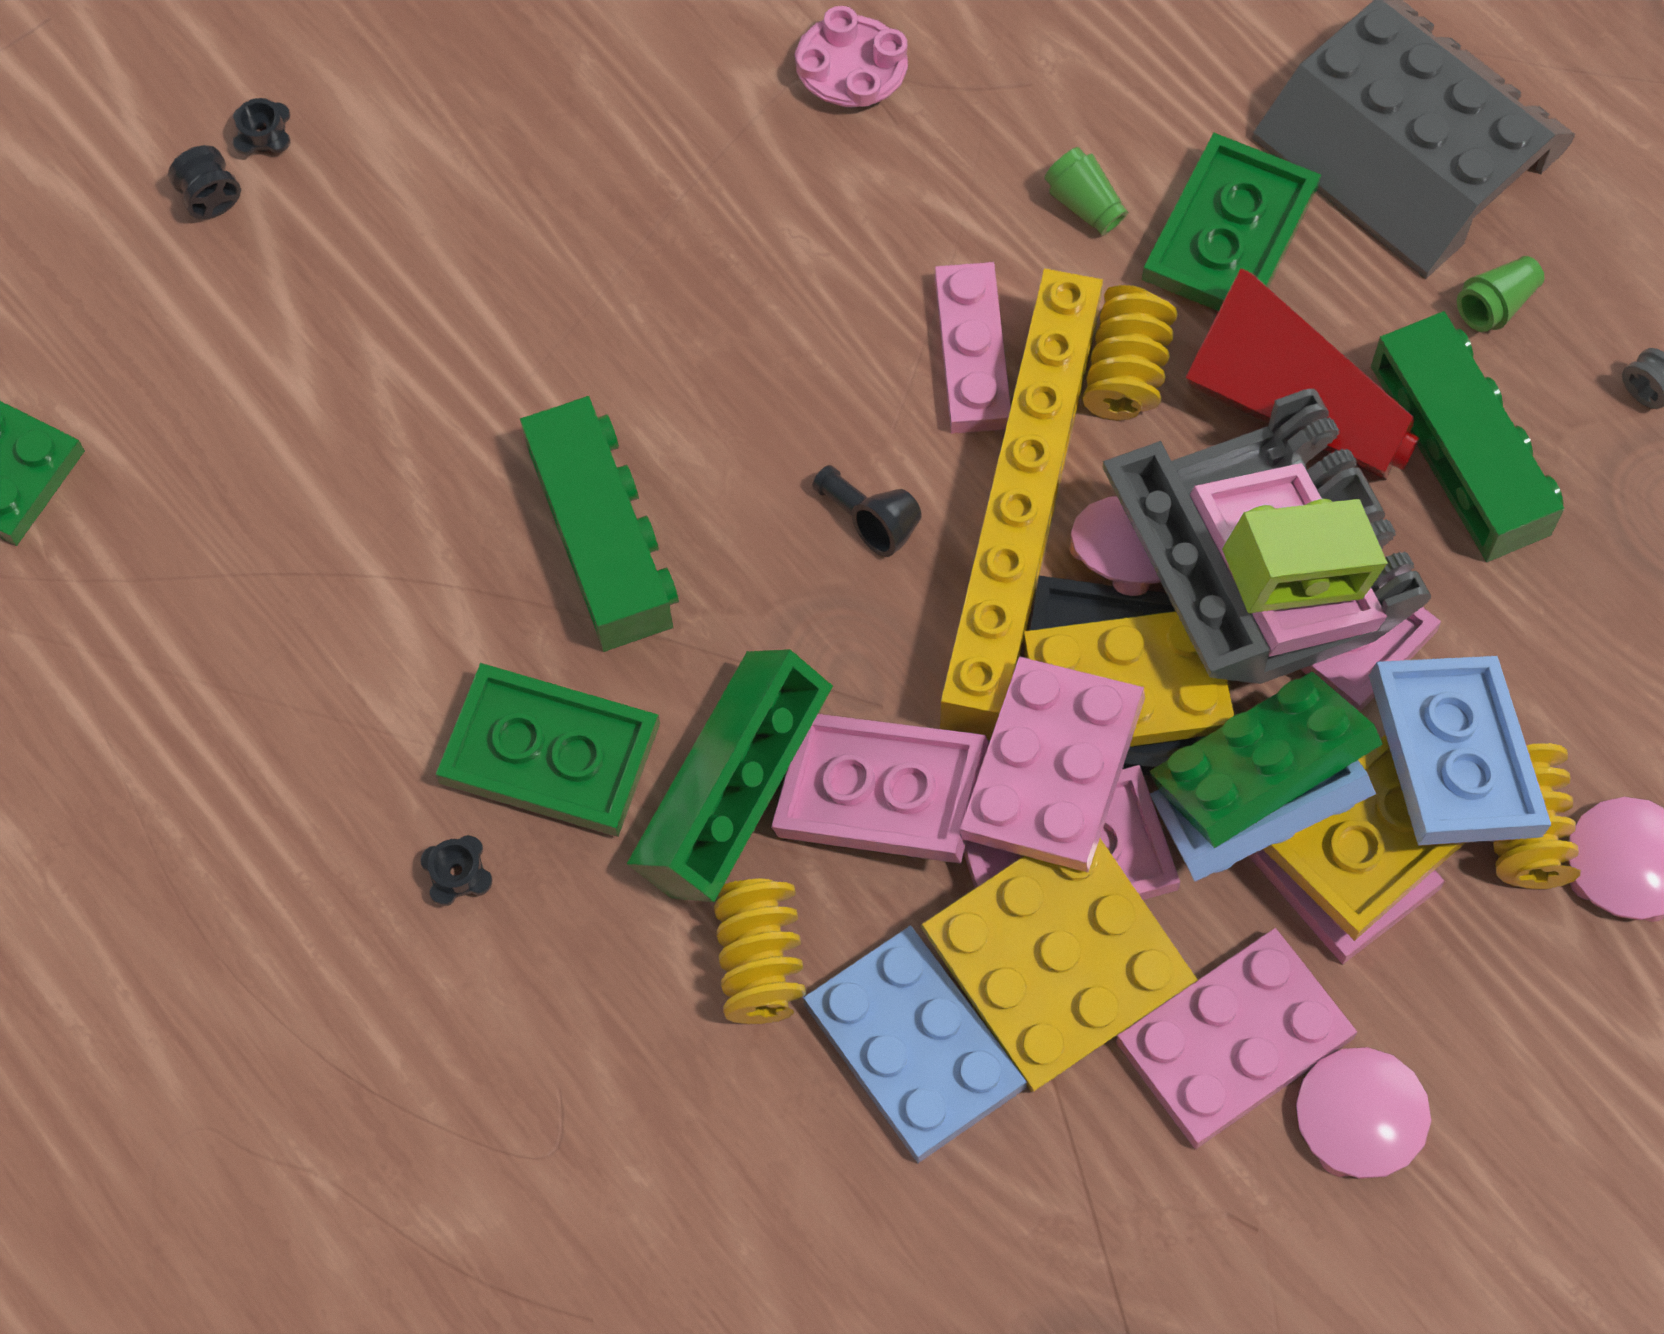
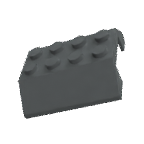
M1373 0L1298 66L1254 130L1252 139L1273 156L1321 174L1317 189L1318 193L1423 278L1427 279L1465 244L1473 218L1538 159L1535 170L1542 174L1567 150L1575 137V133L1555 118L1548 119L1549 113L1540 106H1524L1521 104L1519 98L1522 92L1511 84H1505L1504 78L1469 51L1461 50V45L1451 37H1435L1432 34L1434 24L1424 16H1418V12L1403 0Z
M1315 389L1302 390L1275 400L1268 427L1171 461L1162 442L1159 441L1103 461L1102 468L1210 678L1256 684L1268 682L1375 642L1422 608L1431 599V594L1417 571H1411L1414 568V564L1408 553L1405 551L1393 553L1390 556H1386L1387 565L1371 587L1384 613L1387 615L1378 631L1271 657L1268 656L1270 648L1253 615L1247 612L1238 587L1190 497L1194 486L1302 463L1322 499H1329L1332 502L1360 499L1381 549L1396 536V531L1391 522L1387 519L1383 520L1385 512L1362 470L1354 468L1357 465V461L1351 451L1348 449L1336 450L1334 453H1329L1328 456L1323 457L1322 461H1318L1311 468L1307 469L1305 463L1325 449L1339 434L1338 427L1333 419L1328 418L1329 411Z

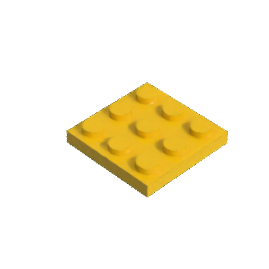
M1101 838L1099 839L1089 872L1023 856L921 925V929L997 1042L1027 1081V1086L1031 1092L1052 1080L1198 980Z

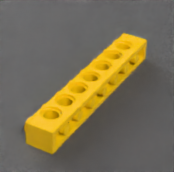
M1046 268L1043 270L941 699L940 729L981 734L985 735L987 740L990 741L1018 659L1021 657L1024 631H1027L1038 577L1041 571L1098 320L1103 279Z

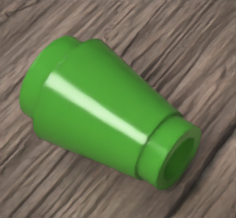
M1079 147L1071 149L1060 157L1044 176L1045 181L1051 186L1049 194L1093 228H1096L1101 235H1106L1116 228L1128 214L1127 209L1122 205V201L1094 154L1086 155Z
M1522 256L1517 260L1469 278L1465 281L1462 291L1457 296V308L1462 319L1471 328L1480 332L1503 328L1534 292L1543 285L1545 276L1542 267L1532 257Z

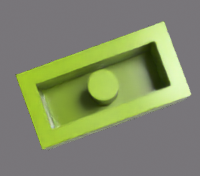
M1319 499L1300 506L1275 508L1270 505L1255 507L1242 514L1222 548L1248 613L1363 599L1387 565L1386 558L1360 499L1332 502L1329 499Z

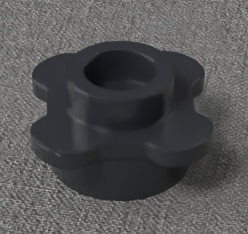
M254 98L238 107L233 114L238 130V135L233 139L235 150L241 155H250L255 150H271L274 153L286 150L291 142L289 135L286 133V122L291 116L288 107L283 103H274L265 98ZM267 127L263 131H257L260 128Z
M467 835L460 839L445 840L437 846L427 848L423 852L420 862L422 868L429 872L433 885L429 893L433 902L440 906H449L457 897L470 893L480 896L490 890L493 879L491 873L483 868L480 858L483 852V845L478 838ZM454 866L462 867V873L454 876L451 874V869Z

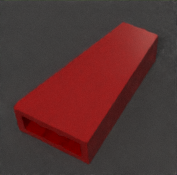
M1240 268L1185 377L1190 387L1267 424L1270 422L1275 400L1302 390L1315 389L1329 411L1328 418L1333 419L1339 429L1337 438L1332 443H1329L1323 449L1324 451L1334 453L1336 450L1348 449L1357 461L1356 466L1385 480L1393 466L1403 471L1419 440V437L1410 433L1414 426L1413 416L1256 276Z

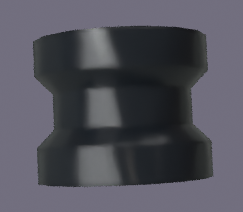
M201 145L184 151L174 159L168 170L171 184L176 191L184 194V205L189 214L196 219L206 220L226 213L236 204L241 194L239 182L232 173L225 171V160L220 151L213 146Z

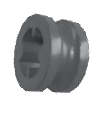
M1648 348L1639 354L1637 362H1632L1624 368L1622 379L1628 392L1639 403L1651 409H1660L1664 407V352L1656 348Z

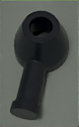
M832 465L825 466L814 478L813 489L820 495H826L852 516L854 527L860 538L872 551L880 556L890 557L900 550L909 540L922 518L918 502L904 489H896L867 497L841 477L840 471Z

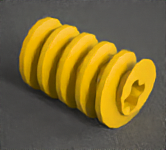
M1116 285L1108 287L1104 293L1105 303L1099 315L1101 324L1095 335L1096 346L1091 355L1092 366L1087 374L1088 387L1083 394L1084 406L1091 413L1103 419L1123 421L1137 417L1140 411L1155 409L1161 403V395L1156 388L1161 387L1165 382V373L1160 367L1165 366L1169 361V352L1165 346H1168L1173 340V331L1169 326L1176 321L1177 310L1169 301L1159 298L1144 288L1133 285Z
M1529 744L1526 747L1551 826L1542 838L1494 840V852L1500 856L1495 862L1496 876L1503 882L1516 887L1551 889L1574 882L1581 875V870L1561 865V863L1570 861L1578 856V845L1573 842L1558 840L1576 832L1574 820L1569 817L1556 816L1573 808L1572 796L1567 793L1556 792V790L1570 784V773L1564 769L1554 768V766L1561 765L1568 760V752L1565 747L1557 744Z
M760 878L738 880L724 884L718 895L720 898L715 903L714 910L716 918L722 922L716 930L719 944L725 947L719 954V963L721 968L728 972L721 980L723 993L730 997L723 1006L724 1015L727 1020L743 1024L779 1022L790 1018L794 1014V1010L789 1008L788 1002L800 999L806 995V988L803 984L786 982L787 976L803 970L801 959L783 956V952L797 948L801 944L799 934L781 931V927L798 920L796 909L778 906L779 902L791 899L796 895L793 884Z

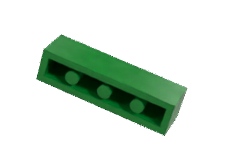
M1442 311L1380 336L1371 368L1385 392L1413 416L1414 426L1410 433L1419 437L1417 442L1419 450L1487 563L1551 536L1565 509L1563 506V495L1557 482L1551 476L1544 475L1533 457L1532 444L1525 430L1518 425L1514 426L1503 408L1502 395L1496 382L1490 377H1485L1475 362L1473 348L1468 336L1463 330L1455 329L1446 312Z
M586 396L520 418L526 447L603 652L674 628L670 605L679 603L676 587L667 567L657 570L650 553L659 550L656 536L647 515L636 518L631 501L639 499L637 488L628 465L617 467L611 451L619 449V444L608 414L597 417L590 396Z
M791 649L747 651L634 849L627 865L671 899L715 902L833 685Z

